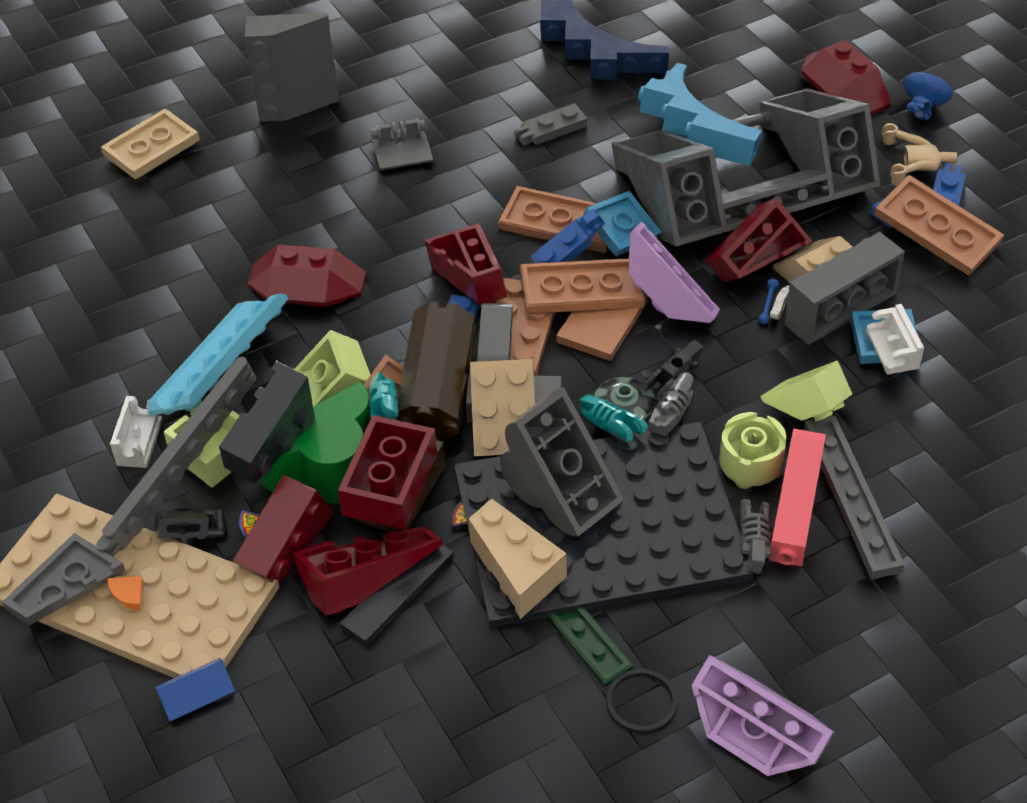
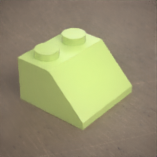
M332 330L321 339L294 369L308 376L313 407L359 381L364 385L371 375L358 341Z
M837 360L787 379L760 397L764 403L801 421L814 417L815 421H819L832 415V411L845 406L843 401L851 396L852 392Z

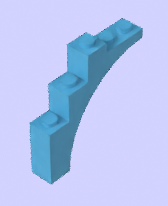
M677 63L671 71H667L663 80L651 78L645 86L640 88L638 102H641L640 112L660 117L661 120H664L663 131L682 135L684 138L714 148L715 157L750 166L756 158L762 131L725 118L696 100L687 90L684 83L687 65Z

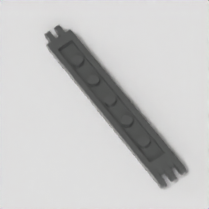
M239 357L234 361L102 530L103 535L97 542V548L100 551H104L114 557L118 551H122L128 546L131 540L142 531L145 522L152 513L162 505L164 498L173 486L180 482L184 472L194 459L201 455L204 446L211 437L221 429L223 422L232 410L239 406L243 396L256 381V375L246 358Z

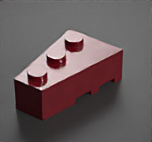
M480 223L424 240L431 268L480 306L482 303H494L499 299L507 297L501 268Z
M283 475L233 561L239 567L270 582L276 579L279 584L295 564L293 552L308 548L335 513L316 489Z

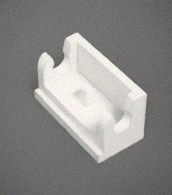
M902 304L874 312L872 314L874 320L884 318V320L868 324L866 332L887 375L919 369L924 346Z
M126 396L110 446L117 466L147 468L163 419L158 414L151 416L148 413V402L146 405L147 409L140 408L134 396Z

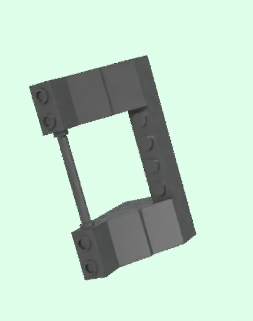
M804 89L759 102L761 109L759 114L734 121L749 127L762 124L763 128L778 132L792 161L797 164L800 172L725 194H721L714 148L684 138L682 135L678 136L663 130L611 143L616 170L629 176L642 205L646 208L650 218L662 231L660 239L675 247L734 230L759 204L776 198L791 213L881 186L869 104L811 89Z

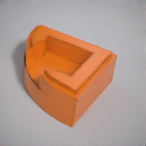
M142 576L108 578V586L113 598L125 605L127 609L142 610L144 587Z

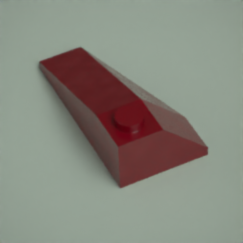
M425 526L387 532L384 535V539L366 540L365 536L354 538L355 544L335 547L334 541L325 542L293 552V559L311 602L327 616L341 613L344 609L355 606L441 547L442 539Z

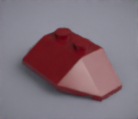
M843 40L806 55L801 74L821 92L868 103L871 115L891 107V100L879 68L848 41Z
M277 245L254 263L247 284L251 290H254L265 300L271 295L281 293L289 298L285 304L327 307L343 302L351 297H360L366 280V271L336 249Z

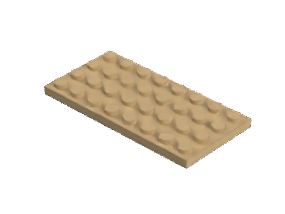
M56 493L0 563V605L4 607L2 601L74 533L97 547V542L103 535L102 530L113 515ZM143 528L124 550L118 551L114 558L124 564L126 570L114 578L142 576L144 587L141 611L127 609L125 605L113 598L107 581L38 621L172 678H176L218 658H221L225 667H227L279 589V584L276 579L270 582L239 567L233 562L180 543L177 540L158 538L156 532Z

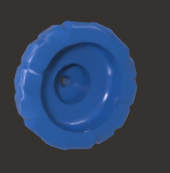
M913 72L907 75L903 82L906 94L912 99V102L908 103L906 107L909 112H915L914 115L919 120H928L932 114L931 107L942 106L949 102L953 96L952 87L946 81L929 73Z

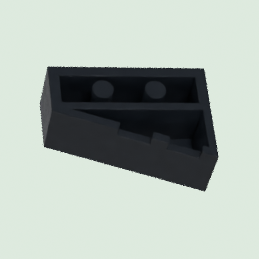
M278 361L271 368L275 374L264 389L259 386L254 396L258 400L248 414L241 413L219 446L224 468L254 484L264 474L271 471L274 463L284 452H288L292 448L296 439L304 431L309 430L315 420L308 376Z

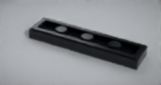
M442 544L441 547L360 602L340 622L341 630L367 647L454 559V552Z

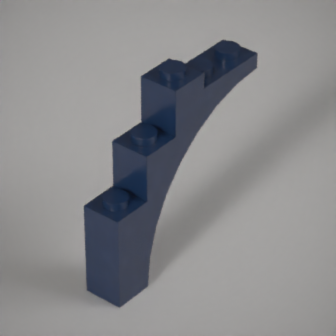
M541 0V41H565V60H591L590 80H616V73H667L669 46L641 44L612 36L583 18L571 0Z

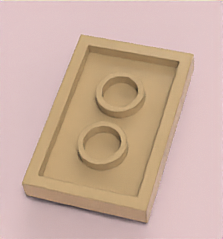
M163 109L101 146L105 157L136 180L195 144L200 139L196 130L167 109Z
M533 359L470 362L474 457L502 456V454L509 450L505 439L506 426L535 405Z

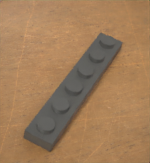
M832 415L819 421L814 419L805 421L804 431L826 434L821 469L870 578L876 579L903 573L905 564L836 416Z

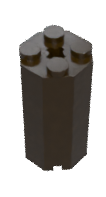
M428 302L414 310L398 395L399 416L396 420L434 428L436 440L444 441L460 431L476 332L474 314L456 303H447L446 308L438 307V302Z

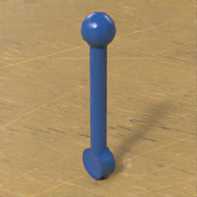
M769 279L767 281L768 294L763 312L758 316V321L761 324H766L770 320L768 313L774 291L779 287L777 279Z

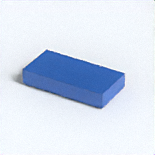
M221 658L155 687L169 721L235 692Z

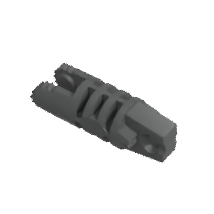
M689 372L681 373L666 390L655 406L649 420L650 432L666 436L679 423L694 397V393L691 390L694 384L692 374H689Z
M742 499L740 501L741 554L748 555V571L760 574L765 563V557L770 558L771 556L770 504L762 502L759 513H751V501Z

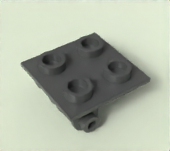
M418 118L405 121L406 128H404L403 121H399L400 129H396L394 122H391L392 130H390L389 124L375 125L376 128L371 129L370 135L380 171L433 161L425 134L424 120H419Z

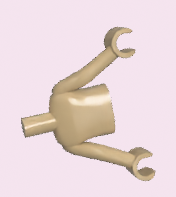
M885 124L882 129L883 142L887 145L894 144L896 138L915 144L905 145L903 152L904 165L895 164L892 166L890 176L894 186H898L909 172L936 171L941 163L957 162V152H939L937 147L920 136L900 131L895 124Z

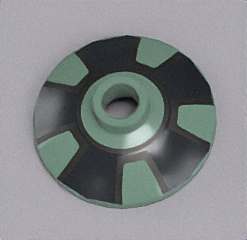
M619 377L608 380L599 386L594 395L595 397L608 400L644 421L650 417L655 408L653 391L651 389L648 391L643 390L640 387L642 381L634 378Z

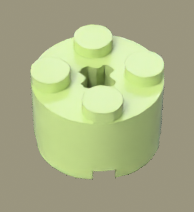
M755 412L741 413L729 419L722 432L719 455L720 467L724 474L742 489L764 485L779 477L782 473L786 448V432L783 426L776 419L768 415L767 419L757 417Z

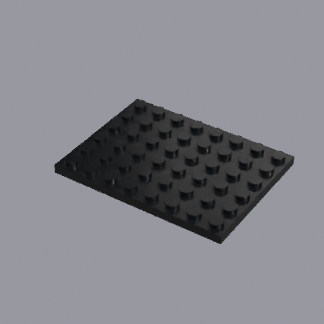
M701 422L675 426L666 436L646 431L642 435L632 433L633 439L628 443L617 437L593 440L625 500L580 536H571L564 533L551 522L542 508L530 506L516 495L507 483L501 470V456L454 464L469 538V518L488 501L493 499L563 550L567 557V577L520 619L515 611V606L509 597L502 592L500 583L494 574L489 572L471 544L489 627L495 628L548 618L550 613H555L557 616L577 612L576 608L579 607L589 611L753 581L754 572L748 571V555L741 554V535Z

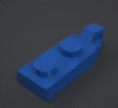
M592 209L582 217L580 216L571 222L530 257L535 264L571 262L593 244L591 240L595 236V232L606 223Z

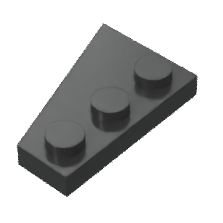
M74 533L2 603L7 611L28 625H31L106 583L108 578H114L126 570L122 562L108 553L100 551L95 545Z

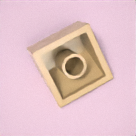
M841 236L818 240L775 263L773 269L790 283L797 276L808 273L817 265L831 260L840 252L847 251L853 246Z

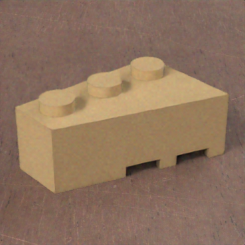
M493 499L488 501L469 518L470 543L489 572H492L500 583L502 592L509 597L520 619L567 577L566 553Z

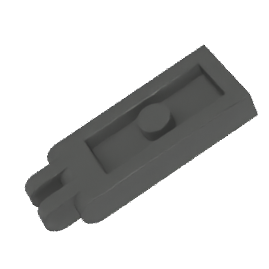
M574 103L524 121L521 127L515 129L514 135L522 145L532 142L538 145L587 127V117Z

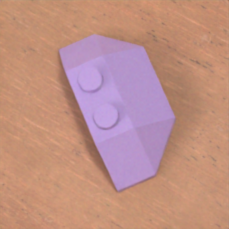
M641 221L630 233L629 275L632 277L634 285L639 290L645 291L652 299V304L656 310L664 313L668 318L707 323L713 321L720 311L719 307L712 302L702 288Z
M711 655L708 656L691 686L694 696H696L699 713L707 737L767 776L816 764L834 734V731L810 713L752 677Z

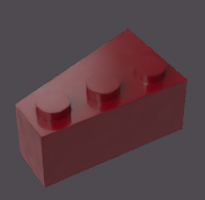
M776 198L759 204L705 261L723 282L740 279L813 241Z

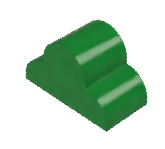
M360 381L313 407L315 420L311 428L304 431L296 439L292 448L288 452H284L274 463L271 471L260 478V482L266 489L274 492L281 478L285 475L316 489L326 503H340L338 489L371 420L368 392Z

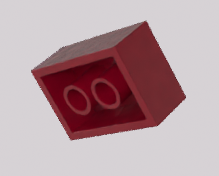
M372 415L338 489L342 515L406 529L437 455L435 429Z

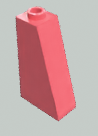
M793 429L772 537L770 561L779 562L783 565L802 567L826 434Z

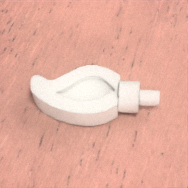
M789 285L779 291L773 309L770 312V318L777 320L781 318L788 301Z

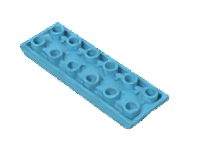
M280 293L271 295L266 301H246L236 304L148 401V413L151 416L162 413L169 415L178 410L186 409V411H190L199 406L204 394L213 389L219 382V377L230 368L234 360L251 347L250 342L266 330L265 325L281 313V307L289 299L287 295Z

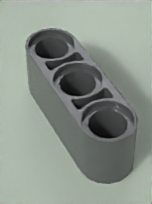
M482 303L477 362L510 360L513 304Z

